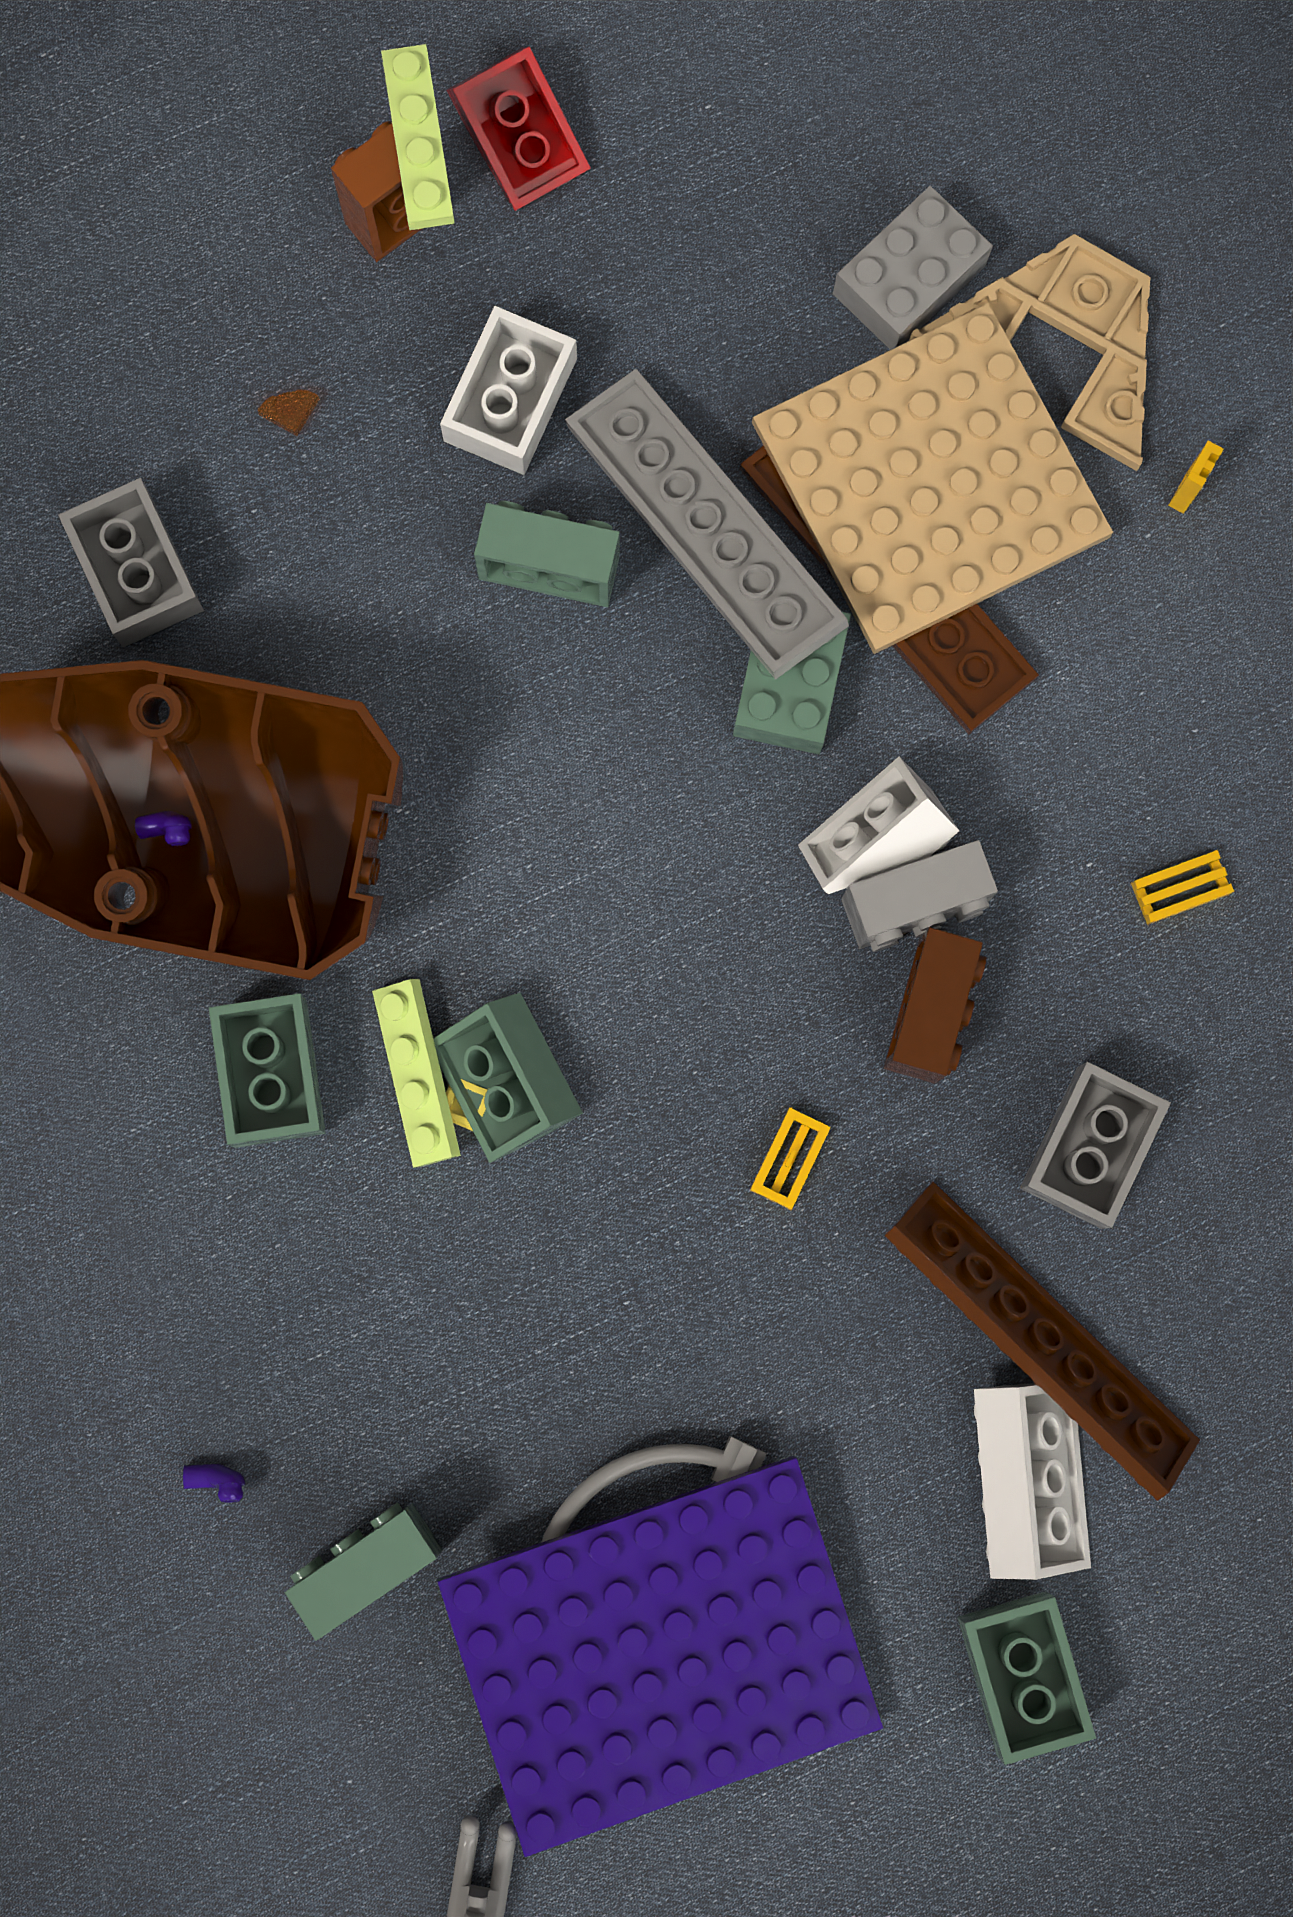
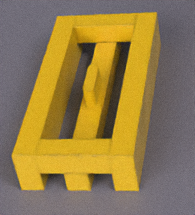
M1209 440L1188 469L1168 506L1184 514L1205 484L1206 478L1211 473L1216 461L1224 450L1222 447Z
M1218 850L1137 879L1131 883L1147 925L1234 892L1232 884H1229L1226 876L1228 874L1226 869L1220 864L1219 859L1221 857ZM1208 864L1210 866L1211 872L1149 895L1145 891V888ZM1214 880L1216 881L1217 889L1153 911L1152 903Z
M789 1108L750 1191L792 1210L831 1127ZM793 1121H796L801 1126L771 1189L763 1186ZM811 1128L817 1131V1135L786 1197L779 1192Z

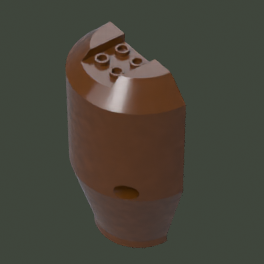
M145 660L0 674V892L90 938L307 980L313 979L369 940L384 897L368 893L370 885H376L381 864V859L376 858L379 840L385 839L388 829L389 813H385L384 808L385 804L401 806L403 764L402 759L363 702ZM165 700L170 707V714L164 723H160L159 707ZM163 811H173L182 814L191 821L192 827L189 829L190 840L185 845L172 846L166 843L165 835L140 839L135 829V820L139 816ZM131 885L135 891V901L127 908L124 896L128 886Z

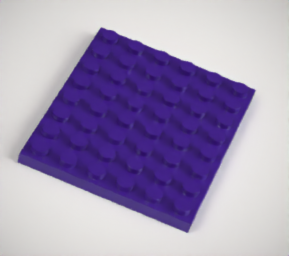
M795 1456L437 1578L524 1857L883 1729L805 1482Z

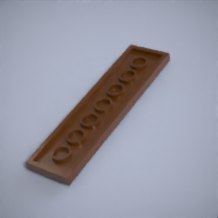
M763 445L740 464V471L832 576ZM978 604L892 645L969 735L1039 676Z
M932 1181L884 1236L935 1287L939 1288L969 1320L973 1321L1003 1353L1007 1354L1037 1386L1041 1387L1071 1419L1076 1421L1106 1453L1111 1455L1140 1486L1147 1490L1157 1501L1160 1500L1172 1489L1200 1439Z

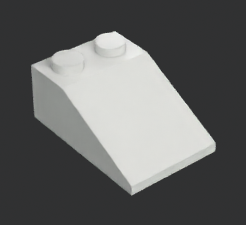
M899 756L798 846L822 889L826 893L831 894L847 888L850 884L930 857L936 851L943 849L950 839L959 832V829L932 789Z

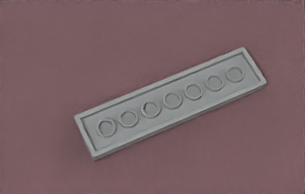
M637 369L630 372L565 419L569 430L775 680L849 627L848 619Z

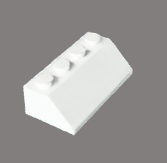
M1035 1383L974 1389V1415L977 1421L978 1461L981 1467L982 1508L985 1514L986 1554L989 1561L990 1578L1037 1580L1091 1568L1078 1423L1071 1419Z

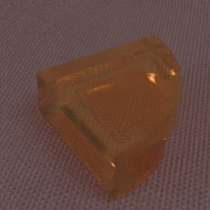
M299 389L269 397L261 404L257 411L259 416L298 436L317 405L319 397L313 392Z

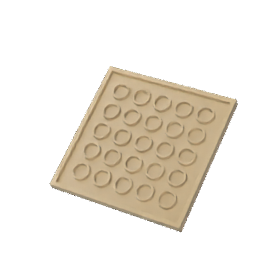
M989 303L754 416L752 419V424L874 654L1109 539L1113 534L1109 523Z

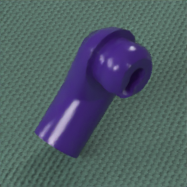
M163 811L139 816L135 820V829L140 839L165 835L166 843L172 846H182L190 840L189 829L192 827L191 821L182 814L173 811Z
M220 1464L184 1465V1489L219 1488L218 1498L221 1502L225 1503L239 1502L243 1498L242 1486L246 1483L244 1476L240 1472Z

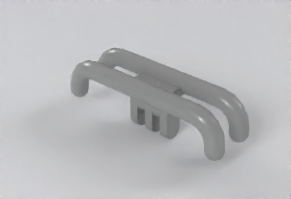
M468 1815L462 1819L460 1824L461 1829L447 1917H504L517 1838L515 1825L508 1821L499 1826L490 1888L471 1885L480 1822L475 1816Z

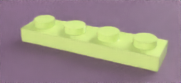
M423 44L383 50L381 54L409 230L455 224L427 46Z
M409 979L372 991L413 1168L461 1156L420 980Z

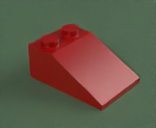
M530 46L520 48L447 89L468 133L514 211L591 169Z

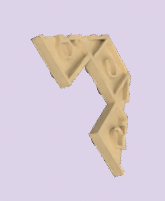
M1076 234L1058 243L1053 250L1038 255L1028 261L1023 268L1006 278L998 279L978 291L973 298L964 303H958L950 308L948 313L921 329L913 330L909 341L989 303L1006 336L1011 341L1027 313H1031L1103 355L1061 428L1135 471L1142 464V423L1145 414L1143 399L1146 390L1147 360L1145 359L1149 320L1147 306L1150 297V277Z

